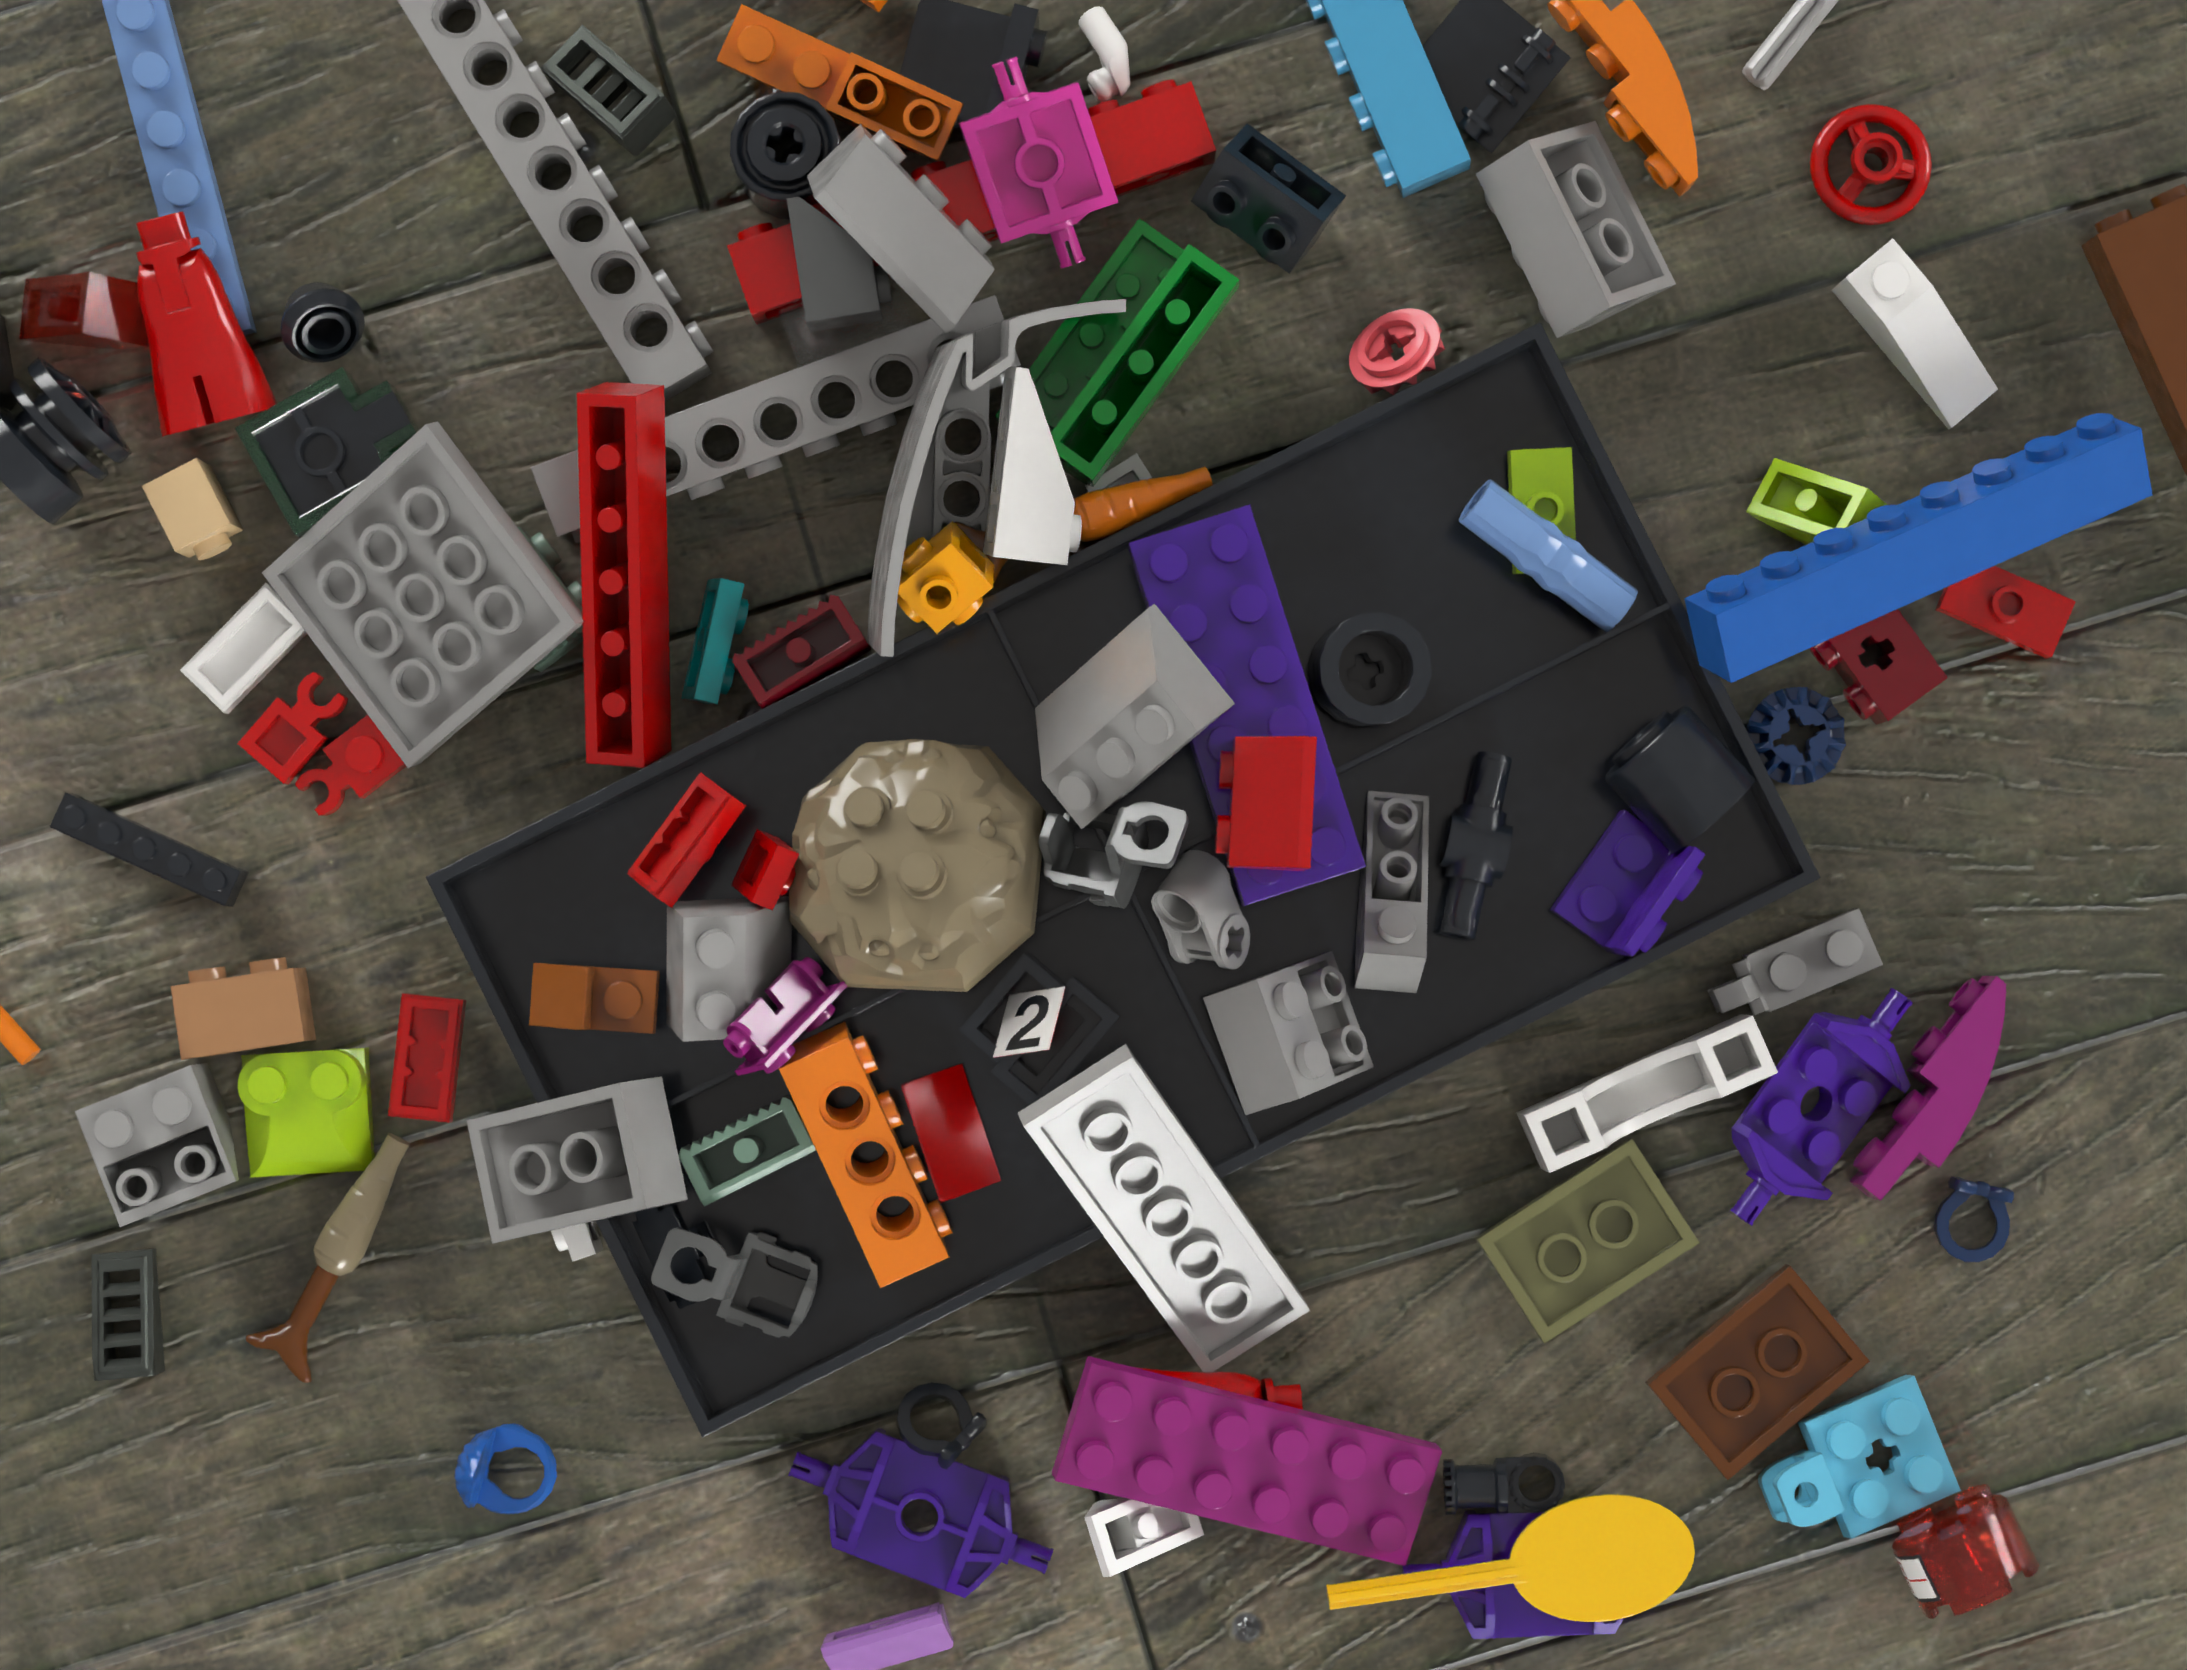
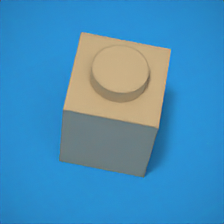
M198 458L142 485L174 551L190 558L196 555L198 560L211 558L232 545L229 537L243 531L213 469L209 464Z

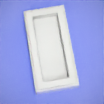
M265 583L180 671L223 713L229 714L307 633L273 587Z

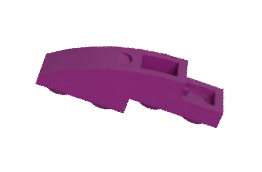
M1982 976L1978 982L1974 978L1966 981L1951 999L1949 1007L1954 1012L1940 1030L1935 1026L1930 1027L1912 1048L1910 1054L1916 1060L1908 1068L1907 1072L1925 1085V1088L1921 1093L1913 1089L1902 1099L1891 1116L1897 1123L1882 1141L1877 1137L1873 1138L1862 1149L1853 1163L1858 1172L1850 1182L1868 1197L1881 1201L1916 1157L1926 1165L1940 1168L1961 1138L1978 1107L1990 1079L1999 1049L2006 1002V983L1999 977Z

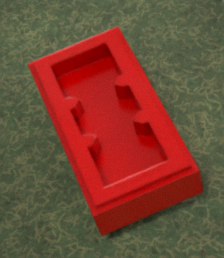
M1993 566L1944 588L1935 610L2048 659L2054 654L2076 601L1997 566Z
M700 773L628 870L627 874L653 896L672 908L701 867L712 857L715 848L746 805L710 778Z
M402 993L388 1116L447 1123L453 1122L466 1000Z

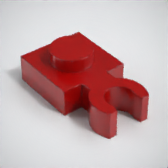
M317 672L308 674L300 682L297 690L298 701L293 707L284 699L277 697L237 743L283 784L289 785L329 739L316 728V725L322 719H331L338 716L345 709L348 698L345 695L337 693L327 705L319 706L314 700V691L322 683L324 677Z
M366 715L322 749L332 761V765L325 770L311 769L306 771L298 778L295 785L300 791H306L314 783L324 782L329 790L328 798L314 810L319 816H327L333 814L341 807L345 798V791L352 787L359 798L365 799L404 769L406 765L369 715Z

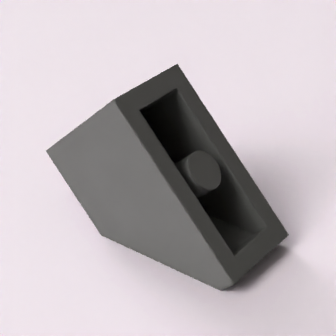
M787 198L805 321L810 332L883 321L881 303L892 302L888 273L880 265L875 266L874 259L846 230L802 198Z

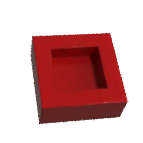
M757 829L731 886L750 902L773 911L779 897L790 889L796 875L794 865L799 853L780 838Z

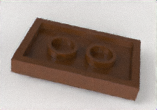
M1785 1264L1645 1383L1723 1477L1729 1480L1870 1361L1793 1268Z

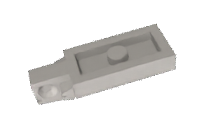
M1854 908L1742 955V960L1732 964L1737 978L1707 991L1717 1013H1724L1748 1003L1753 1015H1757L1764 1011L1772 1012L1882 966L1883 963L1860 909Z

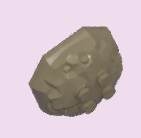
M922 739L864 743L855 749L825 779L809 790L802 799L797 823L792 834V846L799 853V856L794 865L796 875L789 889V921L839 981H844L847 987L968 992L1035 932L1042 852L1038 840L1046 819V811L989 746L959 745Z

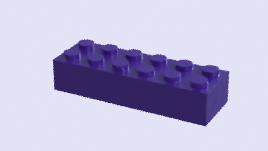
M1250 504L1130 542L1128 552L1146 608L1148 609L1153 604L1159 608L1235 703L1190 741L1215 824H1217V815H1229L1231 789H1219L1220 751H1232L1235 736L1317 737L1311 868L1305 871L1230 868L1241 905H1249L1366 867Z

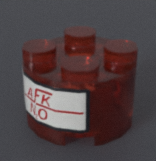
M1988 1484L1977 1485L1964 1490L1954 1497L1956 1505L1934 1515L1930 1508H1924L1908 1514L1897 1522L1901 1535L1895 1539L1892 1549L1923 1614L1929 1619H1934L1939 1614L1937 1607L1948 1604L1954 1616L1985 1606L2011 1593L2013 1589L2008 1579L2021 1570L2025 1577H2033L2038 1571L2039 1564L2007 1498L2001 1494L1993 1495Z

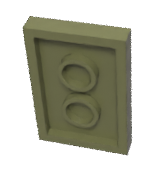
M1631 1138L1626 1139L1475 1237L1544 1344L1700 1243Z

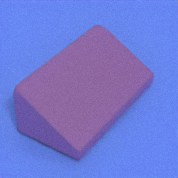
M937 1602L829 1633L823 1641L821 1651L830 1670H878L948 1650L953 1647L954 1640L944 1605Z

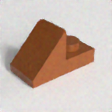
M533 963L529 1025L572 1030H603L654 1034L656 1033L660 971Z

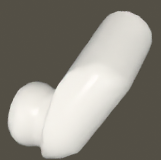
M1100 6L1093 7L1080 17L1078 25L1099 55L1102 68L1089 73L1087 77L1088 86L1099 102L1111 100L1115 95L1122 97L1130 86L1128 46L1105 9Z

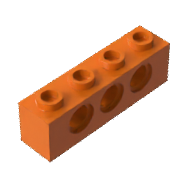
M843 1022L793 1044L796 1049L794 1055L779 1068V1071L880 1288L949 1258L943 1237L952 1234V1228L939 1199L927 1203L919 1183L927 1180L928 1176L915 1146L911 1145L903 1149L894 1131V1128L903 1125V1121L889 1090L878 1094L869 1073L878 1070V1066L864 1035L852 1039L846 1023ZM841 1086L852 1087L860 1093L856 1103L845 1109L834 1108L826 1102L829 1093ZM867 1141L877 1142L885 1148L882 1156L871 1163H861L852 1157L854 1149ZM891 1196H900L910 1203L901 1215L886 1217L877 1211L879 1204L884 1199Z

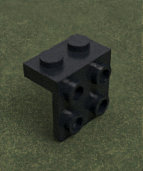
M920 0L900 75L963 103V109L953 129L961 131L959 123L989 113L999 103L1005 101L992 65L1001 61L1004 62L1012 85L1013 80L1006 59L1017 56L1025 81L1029 65L1037 68L1040 66L1048 31L1039 29V9L1016 3L1010 17L949 0Z

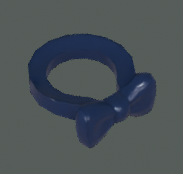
M1951 1176L1948 1185L1954 1191L1940 1203L1935 1214L1934 1231L1939 1244L1949 1255L1964 1262H1981L1994 1257L2004 1247L2009 1236L2010 1219L2005 1202L2012 1203L2014 1192L2007 1188L1991 1186L1984 1181L1974 1182ZM1971 1195H1981L1987 1198L1988 1205L1993 1212L1996 1220L1995 1232L1992 1239L1985 1246L1977 1249H1965L1957 1245L1952 1239L1949 1232V1220L1953 1211L1966 1202Z

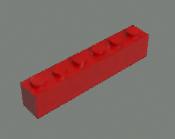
M604 382L577 392L586 763L645 768L672 751L664 385Z

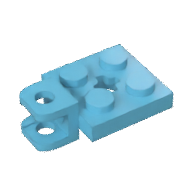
M1907 1374L1798 1421L1797 1423L1808 1450H1799L1769 1464L1758 1476V1483L1770 1513L1775 1520L1789 1522L1799 1527H1807L1836 1517L1843 1537L1850 1539L1961 1491L1916 1378L1913 1375ZM1879 1439L1882 1446L1891 1447L1892 1450L1889 1467L1884 1472L1879 1467H1868L1865 1458L1873 1454L1871 1443ZM1798 1486L1799 1492L1797 1497L1795 1498V1490Z

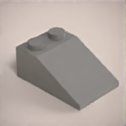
M662 1076L620 1082L466 1120L492 1244L688 1200Z

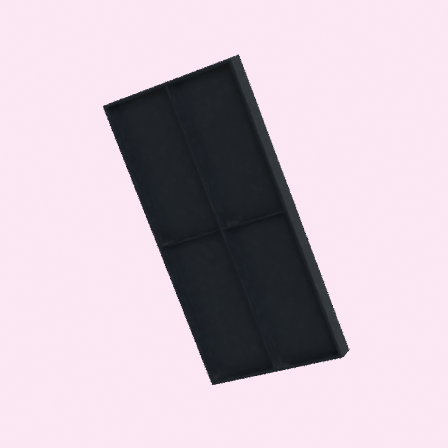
M1541 322L1069 556L1067 565L1053 564L983 599V603L978 611L960 625H956L952 621L938 634L929 626L894 643L893 657L880 656L876 652L426 876L536 1102L539 1103L620 1082L662 1076L679 1155L682 1147L688 1144L692 1145V1142L700 1138L703 1139L704 1136L714 1133L722 1127L725 1128L726 1125L732 1122H737V1119L744 1116L748 1117L749 1113L759 1111L761 1107L766 1105L770 1106L771 1102L782 1100L783 1096L790 1094L779 1068L769 1074L764 1070L738 1076L735 1070L746 1058L744 1056L742 1058L733 1056L725 1048L724 1039L683 1042L666 1024L667 905L653 896L627 873L700 773L704 774L746 805V807L715 848L712 857L701 867L677 901L746 898L732 887L731 884L756 830L759 829L774 835L793 848L792 834L797 823L803 797L809 790L825 779L855 749L868 742L922 739L959 745L989 746L1046 811V817L1048 813L1063 816L1066 809L1042 781L1035 708L1147 609L1128 552L1129 543L1249 504L1361 852H1363L1368 791L1429 796L1427 959L1417 993L1355 988L1356 928L1361 869L1249 905H1241L1231 870L1227 867L1226 855L1215 853L1216 824L1190 742L1125 797L1104 812L1117 815L1121 807H1129L1134 803L1147 801L1184 810L1189 818V824L1174 865L1168 869L1142 866L1135 889L1125 909L1095 905L1089 900L1091 894L1072 889L1067 890L1048 883L1044 876L1045 861L1042 855L1034 934L968 992L846 987L832 1002V1005L836 1008L832 1016L811 1032L804 1031L792 1045L843 1022L846 1023L852 1039L864 1035L878 1066V1070L869 1073L878 1094L889 1090L903 1121V1125L894 1128V1131L903 1149L911 1145L915 1146L927 1173L928 1179L919 1183L927 1203L938 1199L901 1084L963 1063L1002 1181L942 1202L941 1205L953 1231L952 1234L943 1237L949 1258L880 1288L817 1150L706 1206L700 1201L680 1161L688 1200L657 1208L660 1211L672 1205L682 1229L687 1230L698 1223L707 1221L715 1240L722 1245L727 1256L740 1254L749 1231L755 1233L761 1231L776 1237L775 1245L791 1252L796 1250L811 1257V1261L818 1264L817 1288L805 1319L790 1337L781 1336L780 1338L765 1334L762 1329L744 1323L743 1327L726 1322L724 1318L716 1316L722 1300L709 1298L679 1309L676 1302H669L664 1290L655 1286L651 1281L654 1269L632 1223L637 1220L635 1212L597 1220L596 1223L702 1438L1104 1237L1024 1128L1018 1112L1029 1105L991 1073V1070L997 1063L959 1031L962 1025L1024 953H1031L1064 983H1067L1074 976L1120 1016L1065 1082L1126 1044L1219 1178H1222L1821 878L1720 677L1699 665L1688 614ZM1572 447L1576 541L1589 554L1638 590L1631 608L1610 631L1604 632L1557 595L1543 589L1531 576L1527 574H1513L1512 563L1505 556L1459 522L1458 519L1463 509L1487 480H1493L1509 492L1507 451ZM1386 612L1403 618L1421 633L1430 651L1432 677L1426 695L1410 714L1392 723L1356 727L1338 721L1319 705L1310 687L1309 662L1315 644L1330 627L1360 613ZM1358 654L1355 656L1357 660L1356 666L1347 669L1350 681L1360 680L1364 689H1369L1372 687L1371 678L1376 674H1380V666L1378 662H1367L1364 654ZM1687 705L1755 778V782L1721 818L1686 845L1695 846L1705 853L1704 858L1697 866L1703 871V875L1686 899L1680 902L1675 898L1662 915L1661 919L1667 922V925L1657 942L1646 953L1638 949L1634 956L1611 954L1559 918L1550 909L1620 810H1626L1641 821L1606 782V774L1615 765L1612 761L1613 757L1638 732L1667 710L1672 714L1677 709ZM1486 751L1512 758L1502 811L1507 813L1506 825L1513 826V836L1507 865L1501 880L1494 878L1493 887L1486 888L1476 938L1474 941L1451 938L1439 933L1450 880L1444 877L1446 867L1439 866V857L1444 831L1451 812L1458 813L1459 805L1466 804L1476 753ZM1159 820L1144 822L1148 829V850L1162 845L1168 837V826ZM1075 825L1073 841L1076 847L1106 852L1105 847L1111 832L1086 826L1081 829L1078 825ZM1189 850L1204 851L1216 857L1226 867L1230 875L1231 886L1250 930L1248 954L1238 969H1223L1215 961L1196 959L1193 963L1189 964L1179 963L1170 955L1168 941L1159 918L1152 909L1151 900L1154 893L1182 855ZM789 890L780 897L789 896ZM792 925L791 962L794 960L802 961L805 957L812 958L823 970L820 980L825 986L840 983L839 979ZM1332 951L1338 969L1345 980L1346 991L1360 1030L1365 1036L1367 1049L1374 1067L1300 1099L1245 1115L1203 998ZM533 963L660 971L656 1033L572 1030L529 1025ZM841 1086L829 1093L826 1102L834 1108L845 1109L856 1103L860 1093L852 1087ZM867 1141L854 1149L852 1157L861 1163H871L882 1156L885 1148L877 1142ZM891 1196L879 1204L877 1211L886 1217H896L905 1212L910 1202L900 1196ZM769 1254L767 1256V1263L770 1267L807 1281L811 1270ZM704 1255L697 1259L705 1279L712 1281L717 1268L709 1266ZM760 1297L753 1298L747 1307L754 1314L788 1327L795 1310Z

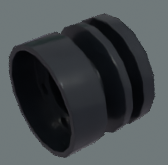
M38 357L27 368L43 392L39 395L22 380L15 378L9 383V387L23 411L15 416L0 405V480L37 515L48 523L55 524L84 497L77 481L69 471L77 465L89 475L103 480L109 473L100 458L93 451L96 447L113 461L120 464L132 453L120 436L113 418L95 397L76 379L60 372L46 360Z

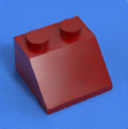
M1235 736L1233 739V750L1220 751L1219 789L1231 790L1229 815H1217L1215 853L1227 854V867L1305 871L1311 868L1317 737Z

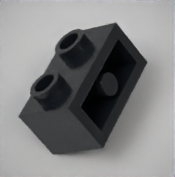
M1247 123L1223 148L1191 202L1206 212L1214 223L1229 229L1255 248L1263 259L1277 264L1290 274L1314 246L1346 195Z

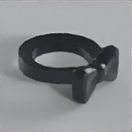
M933 1382L919 1385L908 1392L899 1405L897 1417L900 1437L907 1446L921 1455L939 1457L938 1464L946 1470L962 1451L969 1448L972 1441L987 1425V1419L982 1413L977 1412L973 1417L968 1402L959 1391L947 1384ZM931 1397L941 1398L949 1402L956 1410L959 1427L962 1432L952 1442L926 1439L920 1436L913 1429L910 1421V1413L917 1403Z

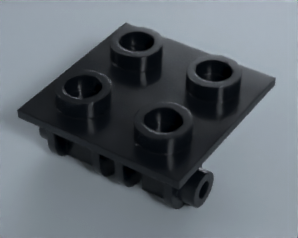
M1460 0L1423 45V49L1456 125L1491 154L1571 59L1569 55L1556 45V42L1540 28L1536 29L1503 0Z

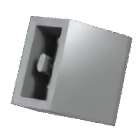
M1332 951L1203 998L1245 1115L1300 1099L1374 1067L1367 1049L1365 1036L1360 1030L1347 994L1345 980L1338 969Z
M208 1063L189 1065L75 1111L119 1227L239 1180L230 1119Z

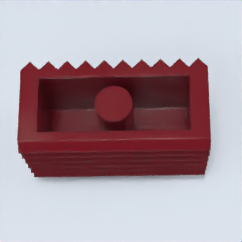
M830 594L828 603L819 601L818 609L809 607L807 616L798 614L796 622L788 620L786 629L777 627L775 635L766 633L764 642L756 640L754 648L745 646L743 655L734 653L732 662L760 707L764 709L826 678L870 651L871 647L840 597Z

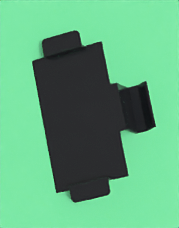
M672 1205L660 1211L657 1207L635 1212L637 1220L632 1222L653 1269L668 1232L673 1228L682 1229ZM707 1221L687 1229V1231L715 1240ZM685 1247L674 1254L671 1261V1269L676 1279L682 1283L693 1284L705 1278L697 1259L704 1256L702 1251L693 1247ZM664 1290L669 1302L675 1301L679 1309L697 1302L685 1300Z

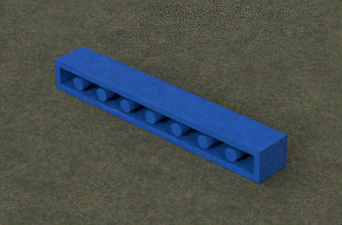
M2108 413L2085 416L2079 419L2076 427L2056 436H2042L2032 439L2025 444L2024 450L2003 459L1997 458L1982 461L1973 467L1971 473L1951 482L1944 481L1927 485L1921 489L1920 495L1898 505L1877 507L1867 514L1866 519L1846 528H1833L1822 531L1814 537V542L1791 552L1782 551L1770 554L1760 561L1759 566L1739 575H1725L1711 580L1707 583L1706 589L1684 598L1699 665L1730 683L1735 682L2152 496L2141 428L2116 419Z

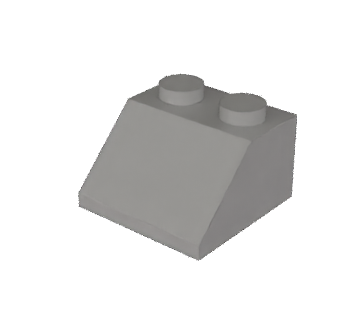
M789 896L779 897L773 911L752 903L747 898L677 901L672 908L667 905L666 1024L683 1042L725 1039L728 1036L727 1027L757 998L762 997L774 1013L778 1010V1007L764 990L791 963L792 923L789 921Z

